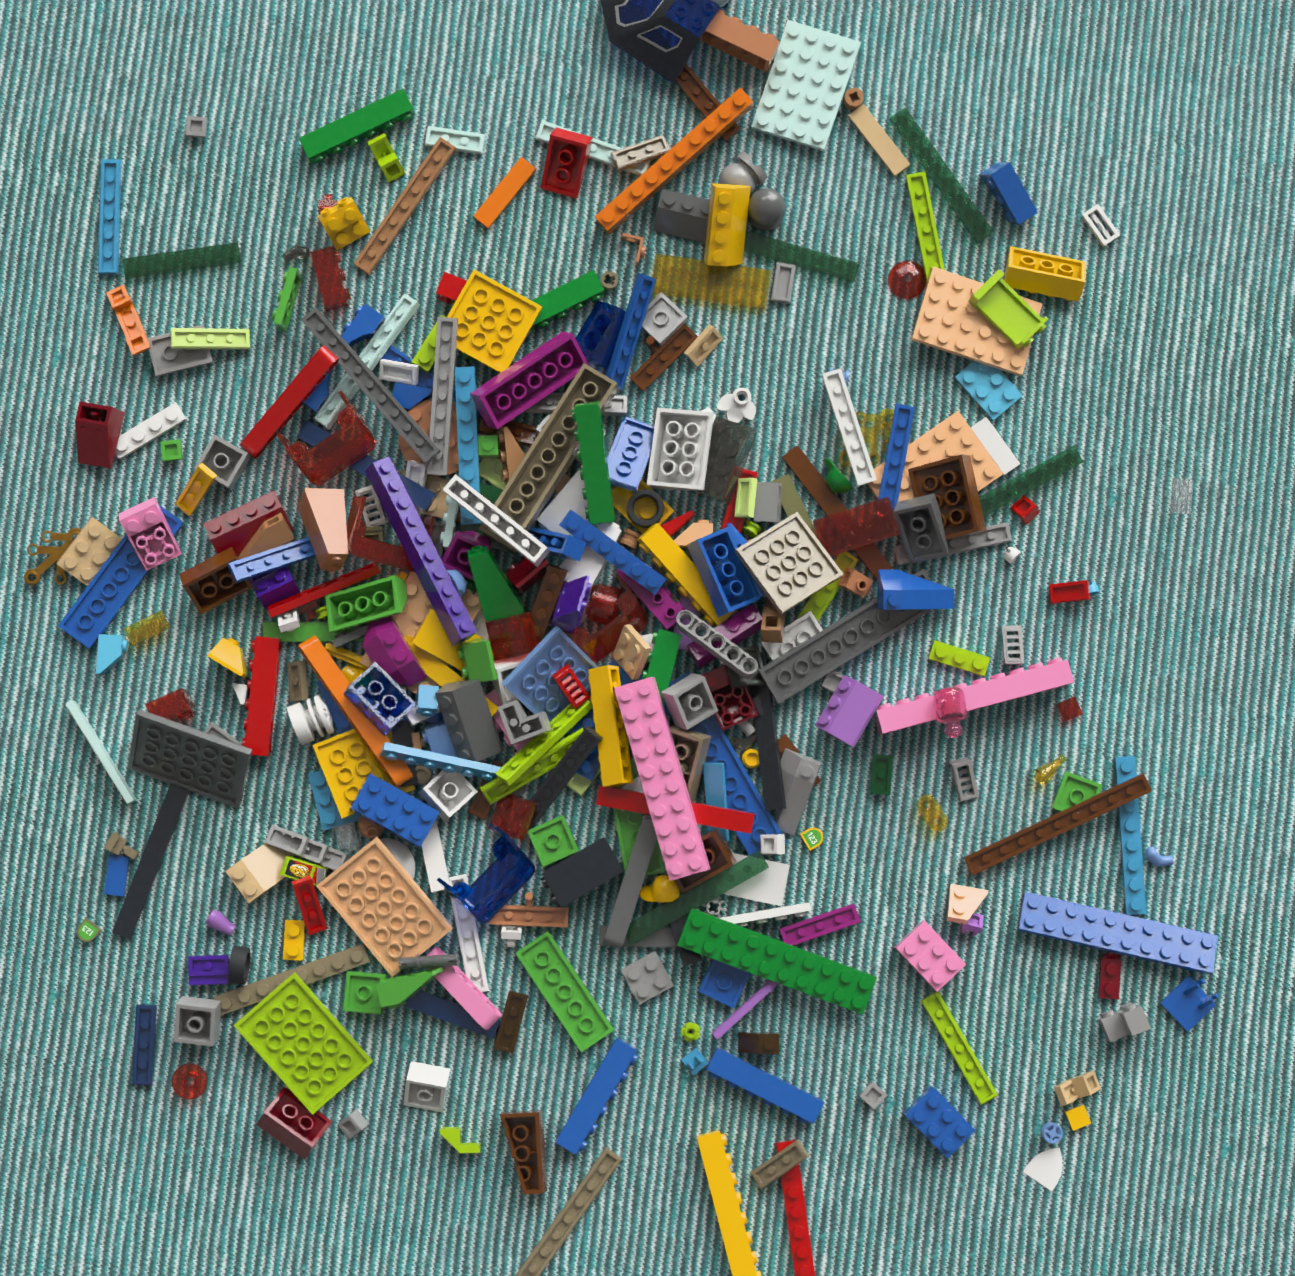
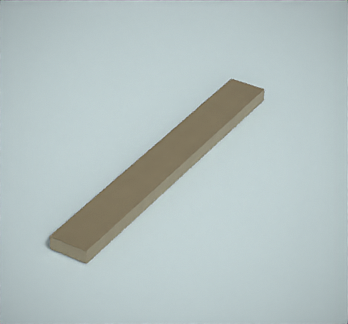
M605 1147L515 1276L541 1275L622 1160L620 1156Z

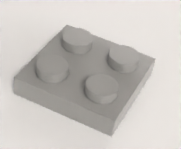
M661 292L649 303L642 329L662 346L689 318Z
M656 951L620 969L639 1005L674 986Z

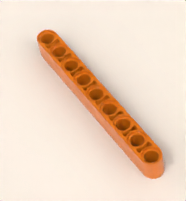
M313 635L299 644V651L391 783L398 788L413 778L411 770L404 761H391L380 756L381 747L385 742L391 743L319 639Z

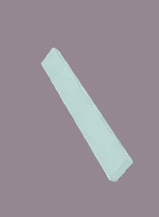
M406 294L401 297L359 355L371 371L420 306L416 300ZM347 373L313 418L329 430L360 388Z

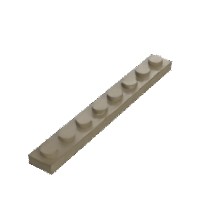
M363 943L214 997V1000H221V1015L260 1002L293 972H296L307 985L371 961Z

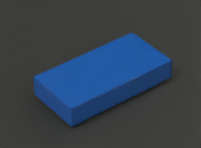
M109 855L104 894L125 896L130 857Z

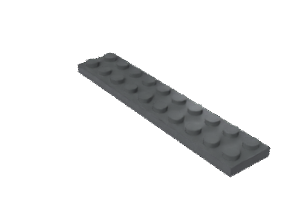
M924 569L913 574L931 581ZM877 597L764 665L758 669V672L776 703L780 704L932 609H877Z

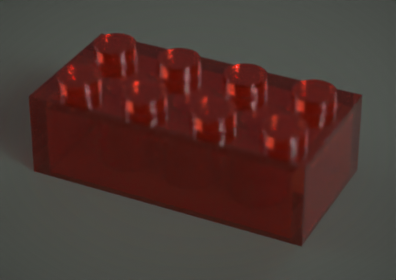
M890 497L813 521L818 540L830 556L901 535L893 513L894 509Z

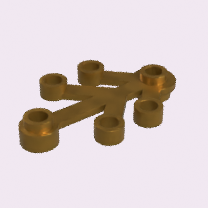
M72 528L68 533H52L49 530L42 533V540L46 543L52 540L66 541L60 547L30 544L27 547L29 555H51L36 569H29L25 572V582L29 585L37 584L40 580V575L55 561L60 559L73 542L72 536L79 534L82 529ZM45 533L51 534L50 540L44 538ZM31 546H35L37 548V551L35 553H31L29 551V548ZM57 565V574L54 580L57 584L61 585L66 582L65 570ZM34 574L36 579L31 581L28 579V575ZM57 576H64V581H57Z

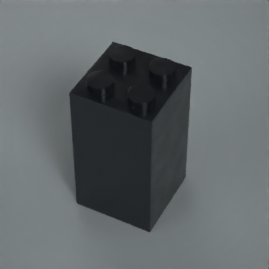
M603 837L542 873L543 877L540 879L546 889L550 887L553 895H551V898L555 905L558 906L560 904L562 908L624 872Z

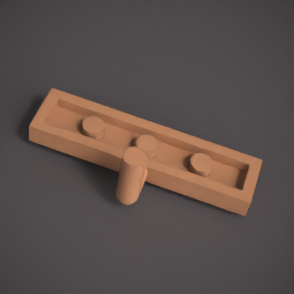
M532 892L525 894V906L489 905V924L568 928L569 907L533 906L534 895Z

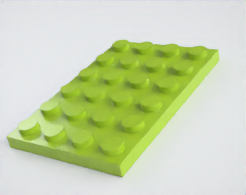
M293 972L233 1025L312 1115L373 1062L372 1058L296 972Z

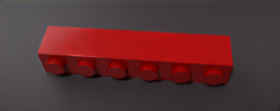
M256 636L251 644V652H254V658L250 660L249 665L252 678L248 680L247 690L250 691V699L246 700L245 709L248 711V719L245 718L244 720L246 738L242 740V746L252 749L251 755L271 756L282 639Z

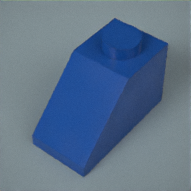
M396 382L393 390L394 398L407 412L418 403L430 399L433 393V389Z

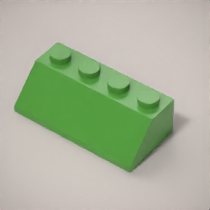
M393 575L325 595L329 632H337L401 613L408 601L406 581Z

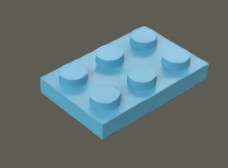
M975 361L955 376V380L992 422L1023 396L1001 370Z

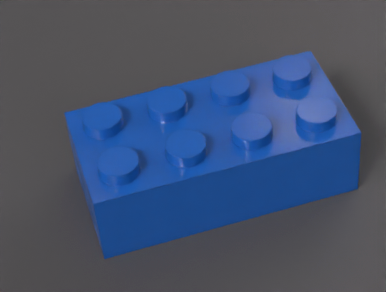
M729 527L699 538L687 545L718 617L760 600L748 570L735 554L738 546Z
M371 773L365 779L349 808L350 811L417 848L421 847L440 813Z

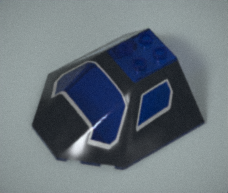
M601 0L609 42L675 84L684 71L685 64L700 37L720 8L726 10L732 0Z

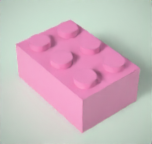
M924 920L894 947L937 992L966 965Z

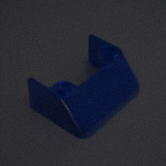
M493 823L489 826L499 837L492 846V853L497 859L474 883L469 886L467 883L459 881L451 887L440 877L437 879L449 895L480 923L489 922L535 873V866L507 833Z

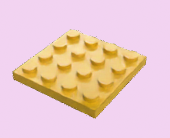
M473 270L447 318H458L456 349L501 373L510 367L541 312L542 306L484 274Z
M385 717L376 720L393 744L392 730L388 720H385ZM354 729L312 745L341 819L355 814L349 808L370 773L393 785ZM412 785L398 787V789L408 793L415 790V787Z

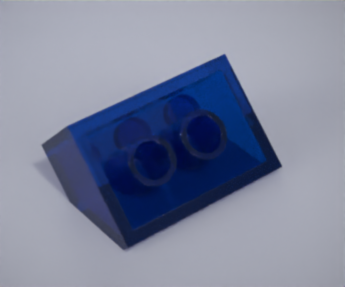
M597 301L575 338L586 360L595 366L607 369L611 362L626 313L622 308Z
M376 662L349 684L343 693L384 736L394 729L417 705Z

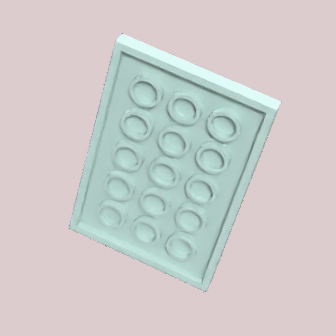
M788 20L751 129L825 152L861 42Z

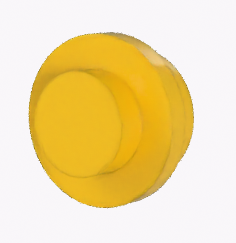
M748 749L744 752L742 761L746 767L756 768L760 765L758 750Z

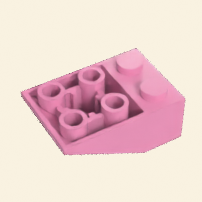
M155 497L119 513V521L146 571L182 554Z

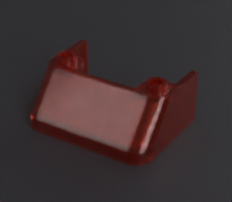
M342 390L338 393L347 407L339 413L337 418L341 428L309 450L303 442L292 444L281 433L277 434L291 459L315 486L323 485L371 452L376 446V439L353 401Z
M353 497L346 524L350 554L405 571L415 572L401 543L397 546L364 536L366 525L361 518L367 497ZM422 516L421 520L431 538L436 517Z
M619 573L615 575V579L624 590V593L619 596L617 601L622 614L591 636L582 627H576L574 633L562 630L595 664L615 650L624 625L631 624L640 633L647 627L649 622L647 614Z

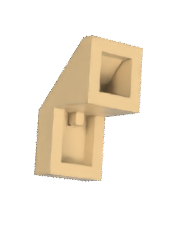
M1094 1070L1066 1080L1055 1086L1054 1089L1060 1105L1064 1106L1078 1098L1092 1095L1100 1090L1101 1087Z

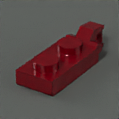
M1108 951L1107 954L1102 953V958H1100L1098 998L1119 999L1121 955Z

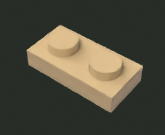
M709 324L687 348L684 354L698 367L720 343L723 337L714 326Z

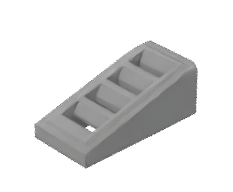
M1021 625L1001 626L1003 665L1024 664ZM1006 631H1017V635H1007ZM1007 639H1017V642L1007 643ZM1018 646V650H1008V647ZM1008 654H1018V658H1009Z
M965 757L950 761L949 764L959 801L962 802L979 797L971 759ZM966 765V768L957 770V767ZM968 773V776L959 778V775ZM966 781H970V784H966V785H962V786H961V784H960V783H963V782H966ZM972 788V792L962 793L963 790Z

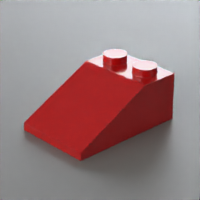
M556 127L550 134L540 189L578 198L593 137Z

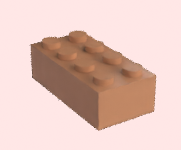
M709 8L699 28L700 41L768 73L779 47V40L774 35L764 34L756 26L745 25L739 18H731L718 8Z

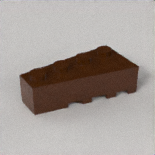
M543 1110L512 1111L499 1114L505 1128V1135L511 1148L512 1158H514L523 1194L545 1193L547 1191Z

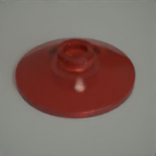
M913 261L897 263L892 267L888 275L890 290L902 299H912L919 296L926 286L924 269ZM909 275L911 281H906L904 277Z

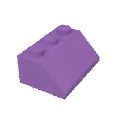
M844 675L815 726L827 735L855 747L884 696L857 680Z

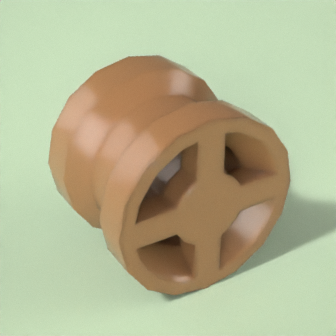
M855 87L848 89L843 101L845 107L852 111L859 108L864 99L863 92Z
M625 528L623 531L624 535L620 538L619 543L636 550L637 539L641 534Z

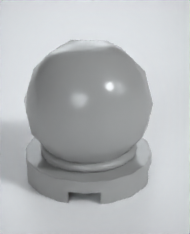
M742 151L736 156L737 163H731L722 170L719 175L718 184L751 186V196L756 184L763 185L768 177L758 164L755 167L749 161L752 157Z

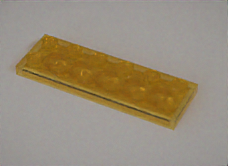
M656 254L653 278L656 279V283L652 293L660 294L662 292L668 296L765 310L771 270L738 265L727 267L707 265L704 260Z

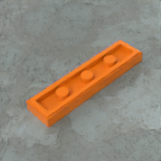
M520 157L474 214L473 218L489 229L535 173L536 168Z

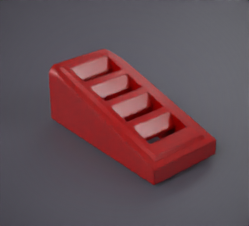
M689 511L660 526L672 537L694 518L695 513Z
M568 664L552 675L572 707L578 708L590 698L588 692ZM567 674H569V676H568L567 678H565L563 681H561V679H562L563 677H565Z

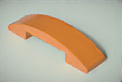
M122 285L106 292L132 355L135 356L151 349L144 327L125 286Z

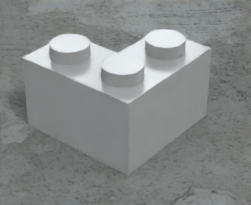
M515 700L498 707L511 745L552 731L546 712H539L527 717L520 700Z
M1131 1002L1121 1005V1009L1118 1011H1106L1102 1013L1103 1017L1098 1018L1105 1038L1109 1042L1127 1035L1134 1036L1151 1029L1142 1006L1135 1003L1131 1004Z

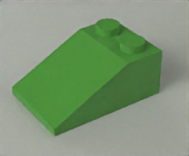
M444 967L391 977L376 983L380 1006H388V1009H394L406 1004V1000L412 998L442 973Z

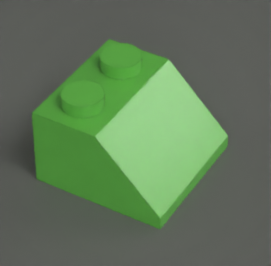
M477 638L459 643L457 655L463 663L461 668L463 679H466V681L480 679V682L497 680L489 640Z

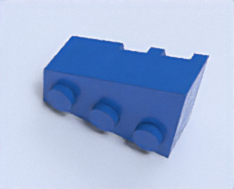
M997 162L979 174L999 206L1005 212V217L1009 223L1020 225L1038 213L1010 162Z

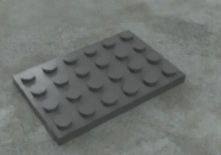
M139 709L136 714L128 769L239 808L242 803L252 749Z

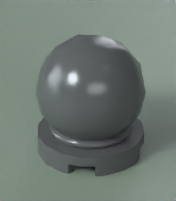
M762 188L754 192L749 198L747 220L750 225L758 231H773L778 228L783 222L786 210L784 198L772 188Z

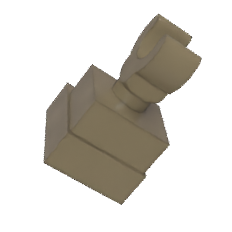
M117 832L112 833L104 846L110 852L112 851L117 855L123 852L132 859H136L140 853L127 846L129 840Z

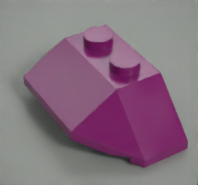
M392 616L369 622L362 646L382 680L412 687L428 677Z

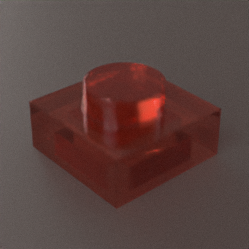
M1075 696L1056 704L1063 722L1083 714Z

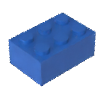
M932 1085L903 1112L947 1159L976 1131Z

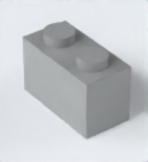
M757 482L754 521L780 522L782 483Z

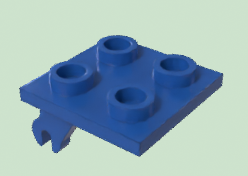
M1187 976L1160 1002L1187 1032L1216 1006L1213 1000L1219 997L1217 993L1210 996L1204 993L1200 988V985L1205 983L1203 978L1194 981L1190 976Z

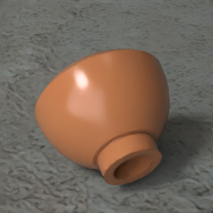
M360 817L358 830L363 837L374 839L382 835L384 832L383 828Z

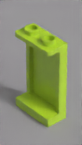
M998 269L968 301L1017 349L1022 345L1027 347L1034 340L1031 336L1035 332L1039 335L1047 327L1044 323L1048 318H1042L1002 279L1005 274Z

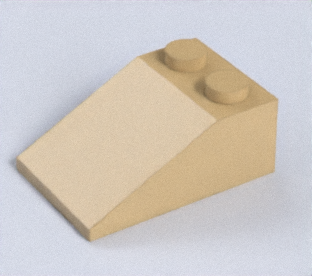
M263 844L225 872L247 902L253 903L286 878L279 874L285 856H292L268 844Z

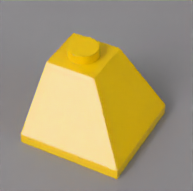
M231 637L228 640L222 638L209 652L208 657L247 679L249 674L243 649L238 647L240 643Z

